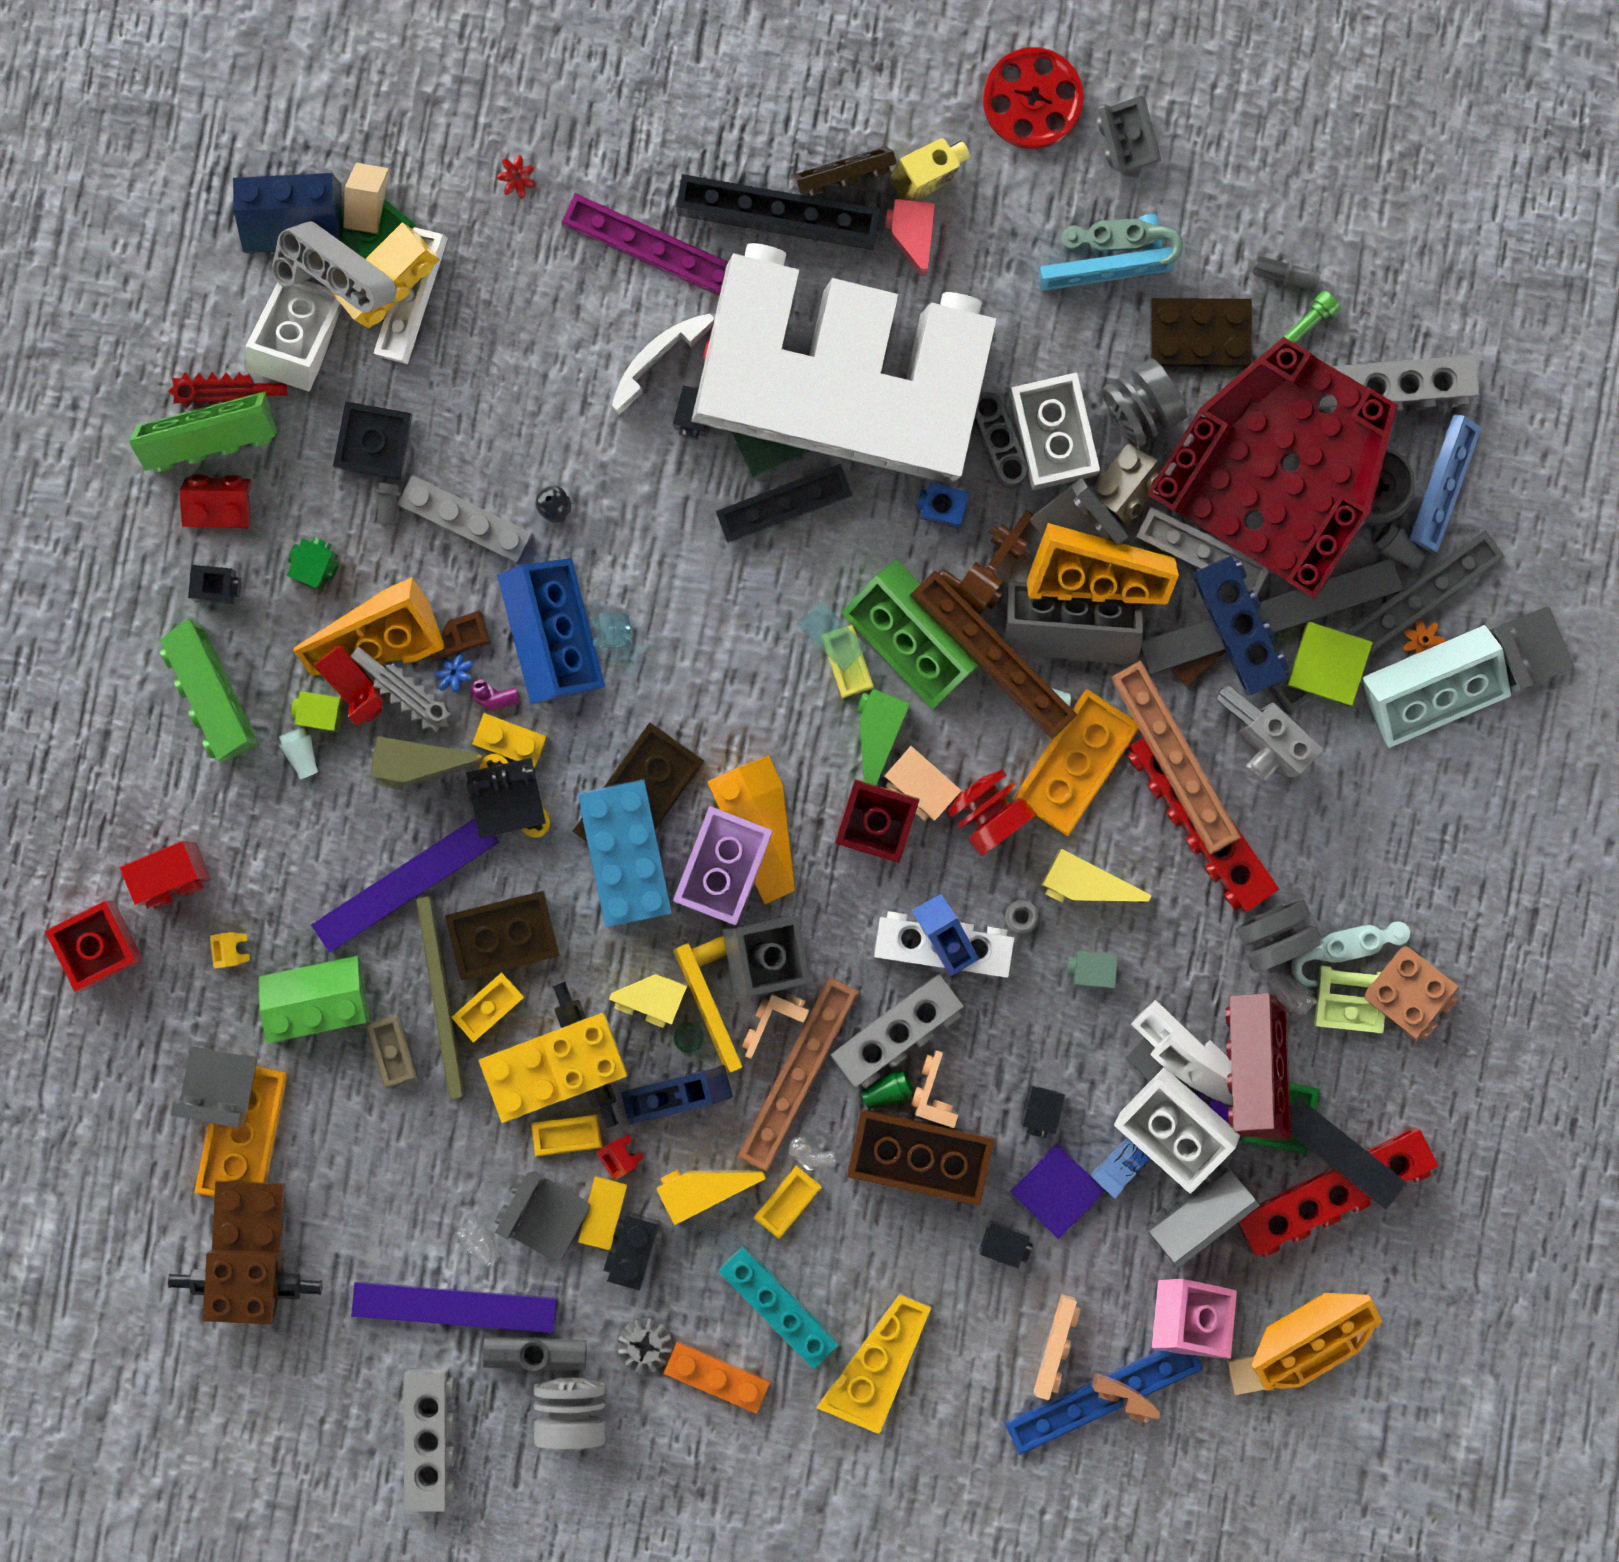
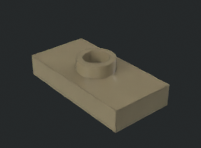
M399 1014L365 1024L384 1088L418 1079Z

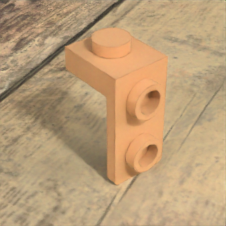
M788 993L785 999L775 994L771 995L770 1000L763 998L755 1015L761 1018L757 1030L749 1029L742 1045L743 1048L747 1049L745 1057L752 1058L772 1010L804 1023L809 1009L803 1007L805 1001Z

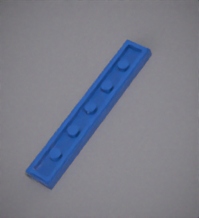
M1159 1350L1105 1376L1132 1387L1146 1397L1203 1370L1196 1355L1177 1354ZM1092 1382L1004 1423L1018 1454L1021 1455L1122 1408L1124 1398L1119 1397L1118 1402L1099 1398V1392L1094 1391Z

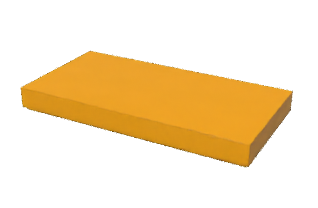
M1087 688L1072 708L1077 716L1050 741L1012 798V801H1015L1018 798L1024 797L1036 812V817L1066 837L1070 835L1139 731L1132 718Z
M256 1066L246 1124L244 1126L236 1128L208 1122L194 1193L215 1197V1181L218 1180L267 1183L288 1072Z

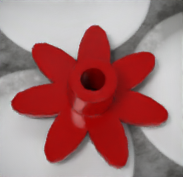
M521 155L516 156L514 164L508 159H502L503 167L507 172L499 173L496 178L507 182L504 194L509 195L515 189L519 198L523 199L525 197V187H536L535 182L527 177L534 171L535 167L532 165L523 167Z

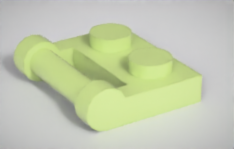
M1320 966L1314 1026L1383 1033L1385 1015L1370 1004L1365 997L1330 994L1331 984L1369 988L1381 972L1372 975L1331 970L1330 966Z

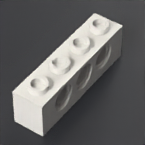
M888 911L887 918H879L874 957L945 968L919 923L907 921L908 914ZM960 922L970 942L980 939L987 947L986 954L961 971L1008 978L1014 937H1008L1006 929L987 927V933L973 931L974 924ZM907 929H914L920 934V943L913 949L906 948L901 942V936Z

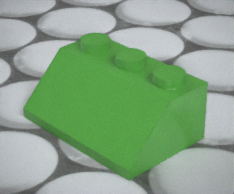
M359 956L259 976V1007L266 1044L372 1021Z

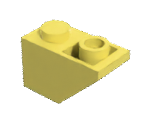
M655 974L611 993L609 1000L616 1002L615 1009L633 1015L634 1010L647 1014L645 1021L664 1028L666 1022L669 1024L674 1023L688 986Z

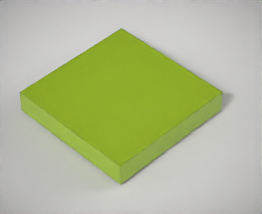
M1308 621L1287 686L1351 707L1373 642Z

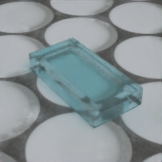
M821 600L797 623V626L843 672L868 649Z

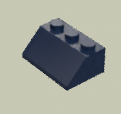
M333 173L233 178L234 215L244 253L275 252L278 237L283 230L309 221L316 223L342 242L341 182Z

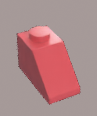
M895 199L894 209L887 208L885 229H892V242L920 276H927L935 203Z

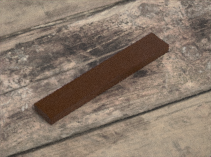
M936 571L910 594L914 601L1051 739L1055 738L1077 716L1065 701Z

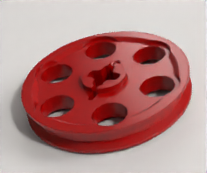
M1040 47L1021 48L1000 59L989 73L983 93L984 112L991 128L1006 142L1025 149H1041L1061 141L1076 125L1083 106V87L1075 68L1060 54ZM1039 59L1049 60L1053 66L1052 72L1048 75L1038 74L1034 69L1035 62ZM1010 65L1017 67L1020 71V78L1015 82L1006 81L1001 74L1004 67ZM1062 83L1070 84L1075 90V95L1069 100L1061 99L1056 93V88ZM1032 91L1038 92V98L1042 100V102L1036 101L1034 106L1029 105L1028 98L1024 96L1030 95ZM996 97H1005L1010 103L1009 110L1005 113L995 112L991 106L992 100ZM1053 114L1060 115L1064 119L1065 126L1059 131L1050 130L1046 125L1048 116ZM1019 121L1028 122L1032 127L1031 135L1025 138L1018 137L1014 133V125Z

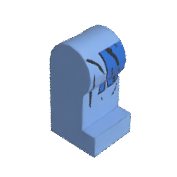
M1126 1138L1089 1175L1115 1199L1124 1189L1123 1187L1135 1176L1137 1170L1150 1157L1130 1139Z

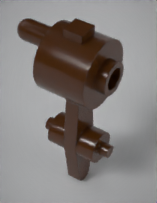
M1027 510L1012 530L1003 524L999 528L991 527L989 533L993 537L990 541L997 545L999 550L986 568L975 562L962 581L947 570H940L938 572L979 615L986 606L992 610L1003 594L998 590L1003 580L995 575L994 572L1007 553L1017 560L1021 555L1027 558L1031 553L1026 548L1029 542L1020 536L1033 516Z

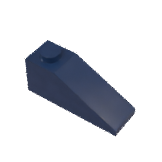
M725 1065L621 1092L629 1125L713 1105L733 1097Z

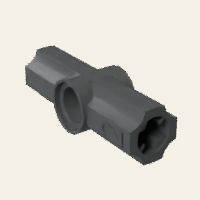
M539 1336L530 1338H484L483 1368H513L529 1371H539L540 1369H586L587 1340L544 1339ZM533 1345L540 1347L544 1354L543 1360L539 1362L531 1361L526 1355V1349Z

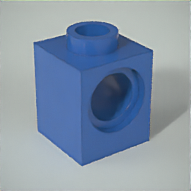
M930 482L928 491L921 489L916 509L923 510L921 515L923 520L959 529L969 492ZM937 497H944L949 500L951 509L946 513H938L934 510L932 501Z

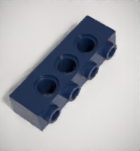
M1231 555L1191 573L1245 694L1253 695L1288 679L1285 673L1286 670H1289L1287 661L1281 651L1276 653L1271 640L1275 639L1274 633L1267 621L1262 622L1257 612L1261 606L1253 590L1248 592L1243 579L1247 578V575L1240 560L1234 561ZM1225 584L1233 586L1236 591V598L1232 603H1226L1220 597V589ZM1238 615H1244L1250 621V628L1245 634L1238 633L1234 628V620ZM1254 645L1262 648L1264 652L1262 662L1257 665L1251 663L1248 658V651Z

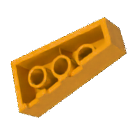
M1048 523L1026 582L1029 599H1041V596L1057 597L1058 600L1091 598L1095 602H1105V599L1123 600L1124 603L1167 605L1179 574L1175 558L1122 543L1117 545L1112 540H1105L1101 537Z

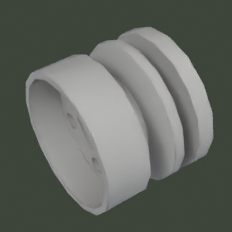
M567 1377L535 1384L534 1395L548 1399L535 1401L534 1409L549 1413V1417L535 1420L534 1445L546 1449H585L604 1445L606 1442L605 1419L591 1416L590 1412L605 1408V1400L592 1398L605 1394V1383L586 1380L585 1378Z

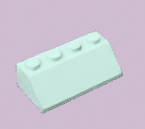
M1485 625L1362 677L1367 702L1388 748L1511 696L1503 648Z

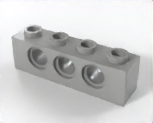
M938 973L833 1051L831 1056L854 1087L862 1084L866 1088L880 1077L877 1071L886 1064L893 1068L907 1057L904 1051L914 1043L919 1048L935 1036L932 1030L942 1023L946 1028L960 1018L962 1015L959 1013V1010L964 1006ZM923 1003H930L935 1008V1017L930 1022H921L917 1018V1008ZM902 1023L907 1026L909 1034L905 1041L894 1042L891 1040L889 1031L894 1024ZM871 1043L877 1044L882 1051L880 1059L873 1063L867 1062L862 1057L863 1048Z
M408 1369L404 1373V1512H445L449 1502H454L455 1483L454 1481H449V1467H454L455 1461L454 1446L449 1447V1433H454L455 1425L454 1412H449V1399L454 1398V1378H448V1369ZM422 1399H434L438 1404V1411L434 1414L426 1413L421 1406ZM425 1432L435 1434L438 1438V1446L434 1448L426 1447L421 1440L422 1434ZM430 1466L436 1469L438 1480L435 1482L426 1481L421 1474L422 1468Z

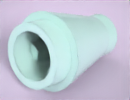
M304 727L279 736L282 743L279 747L297 772L299 779L318 772L311 734H307Z

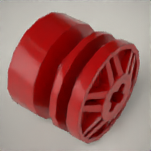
M1003 769L980 778L959 794L953 805L946 811L952 818L962 809L965 810L968 816L956 825L962 828L974 822L977 829L969 836L968 840L980 856L993 849L1037 815L1024 797L1018 798L1011 803L1008 802L1006 797L1015 787L1013 782L1001 791L995 785L1007 776Z

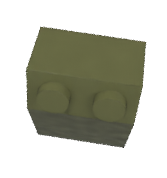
M377 736L370 777L379 779L378 785L382 787L403 790V784L415 785L478 766L482 763L484 756L473 752Z

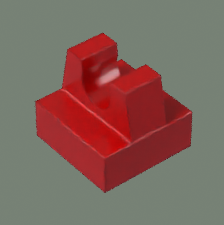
M630 1135L618 1138L596 1152L614 1181L636 1168V1165L644 1158L641 1152L630 1156L625 1149L626 1145L633 1141Z

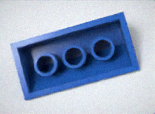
M572 558L522 564L498 574L497 577L530 705L554 701L605 687Z

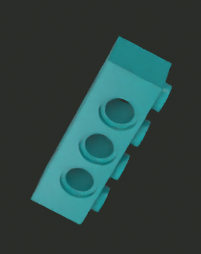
M744 1244L719 1267L718 1272L813 1370L838 1346V1340Z

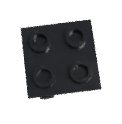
M532 758L466 772L467 790L469 795L471 794L480 838L546 824Z

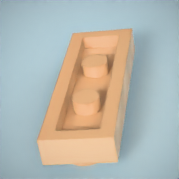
M1064 1294L1060 1296L1034 1388L1036 1397L1049 1400L1051 1392L1057 1393L1062 1373L1057 1372L1060 1360H1066L1071 1346V1340H1067L1070 1326L1076 1327L1080 1314V1308L1076 1307L1077 1301L1074 1297Z

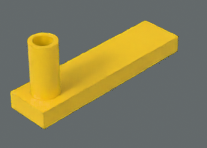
M720 936L693 949L690 948L689 943L674 949L673 953L722 1065H725L726 1073L742 1068L700 971V967L727 956L724 936Z

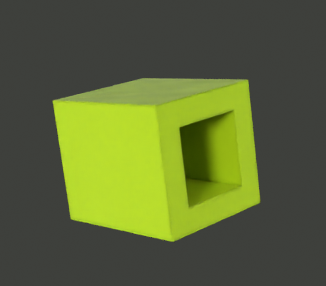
M300 691L299 698H294L291 718H295L294 724L300 727L339 733L345 701L340 697Z

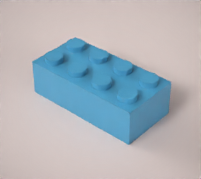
M644 779L578 793L605 927L672 914Z

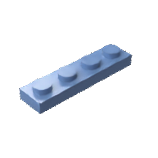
M1454 414L1439 457L1435 462L1431 480L1424 493L1420 511L1412 527L1409 540L1427 551L1438 552L1482 429V427L1462 415Z

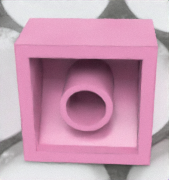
M1187 1279L1158 1280L1152 1348L1177 1354L1231 1358L1237 1290Z

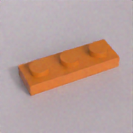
M679 1341L676 1342L663 1373L756 1414L770 1384L768 1379Z

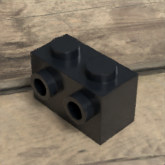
M631 1212L627 1213L625 1220L618 1219L613 1235L614 1239L619 1240L616 1252L609 1251L603 1270L609 1273L607 1282L640 1291L661 1221Z

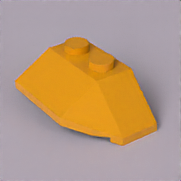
M1323 1293L1269 1325L1264 1332L1251 1365L1266 1391L1273 1390L1274 1388L1302 1387L1358 1354L1371 1338L1374 1329L1378 1328L1383 1321L1369 1295Z

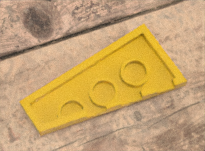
M899 1293L819 1402L817 1409L880 1434L931 1306Z

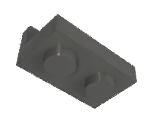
M1140 95L1113 106L1105 104L1098 106L1100 116L1097 117V124L1101 134L1106 137L1108 148L1105 150V154L1111 168L1126 174L1162 161L1145 97Z

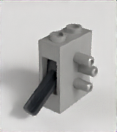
M1230 686L1219 690V694L1216 697L1217 702L1245 724L1237 734L1257 752L1246 765V769L1251 774L1257 775L1262 781H1266L1275 771L1279 772L1285 779L1300 775L1324 750L1274 702L1258 709Z

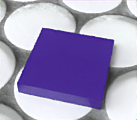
M1056 1143L1015 1184L1010 1192L1059 1239L1105 1190Z

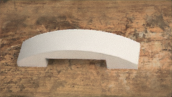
M707 314L685 320L669 328L651 341L636 356L624 373L612 403L614 411L620 415L643 393L642 388L636 381L683 338L692 348L713 328L714 318Z

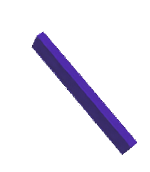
M474 818L312 923L311 926L327 951L331 953L499 844V841L495 835L480 838L476 818Z
M356 1281L354 1282L351 1317L554 1333L557 1298Z

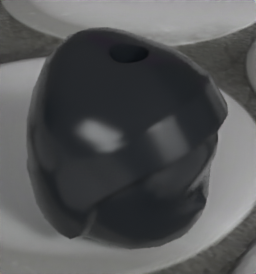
M548 486L540 490L536 496V509L547 521L554 523L563 522L571 512L570 497L567 496L560 486Z

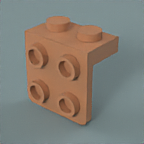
M1402 947L1366 990L1365 999L1405 1030V1035L1416 1043L1420 1037L1427 1040L1438 1026L1434 1022L1442 1011L1448 1014L1456 1005L1459 998L1455 995L1458 992L1459 986L1412 949Z

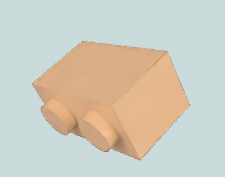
M912 746L909 747L883 777L888 781L885 788L920 798L915 814L924 822L928 818L934 822L962 791Z

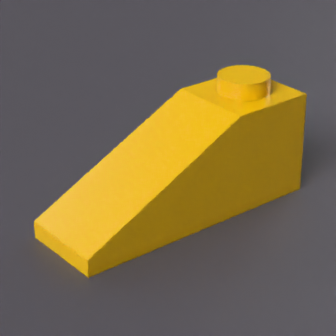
M676 1169L660 1178L663 1184L657 1186L656 1190L673 1224L676 1225L765 1180L766 1176L763 1170L686 1171L680 1174L679 1170Z

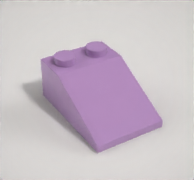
M709 806L673 901L733 925H738L773 830Z

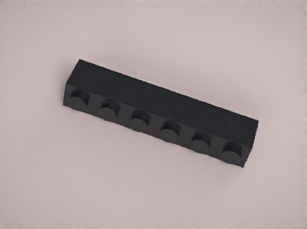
M685 174L681 176L676 203L677 215L681 217L873 251L880 218V209Z

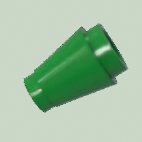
M895 1070L861 1091L864 1103L869 1110L908 1101L907 1098L914 1096V1091L906 1072L901 1071L897 1073Z

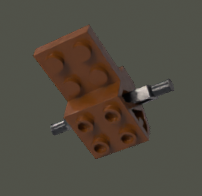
M215 1181L212 1250L206 1253V1270L191 1269L190 1275L170 1273L168 1276V1288H189L192 1295H204L203 1321L273 1324L276 1318L279 1299H300L301 1294H322V1280H301L300 1274L283 1273L284 1250H282L285 1183Z

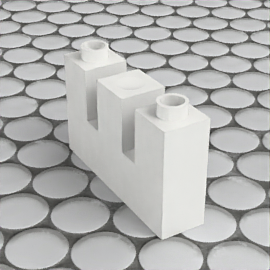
M751 243L747 244L745 256L732 254L726 266L691 422L947 484L953 483L962 476L996 318L979 314L982 304L979 299L964 294L945 292L942 294L940 304L931 302L920 314L906 379L881 374L898 294L832 278L823 292L809 356L782 349L799 269L784 266L786 252L768 245Z

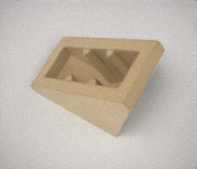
M361 163L355 164L344 191L345 229L378 235L389 168Z

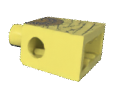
M940 138L900 158L889 181L901 200L918 201L953 180L960 168V163L970 158L968 148L962 141L949 146L945 139Z

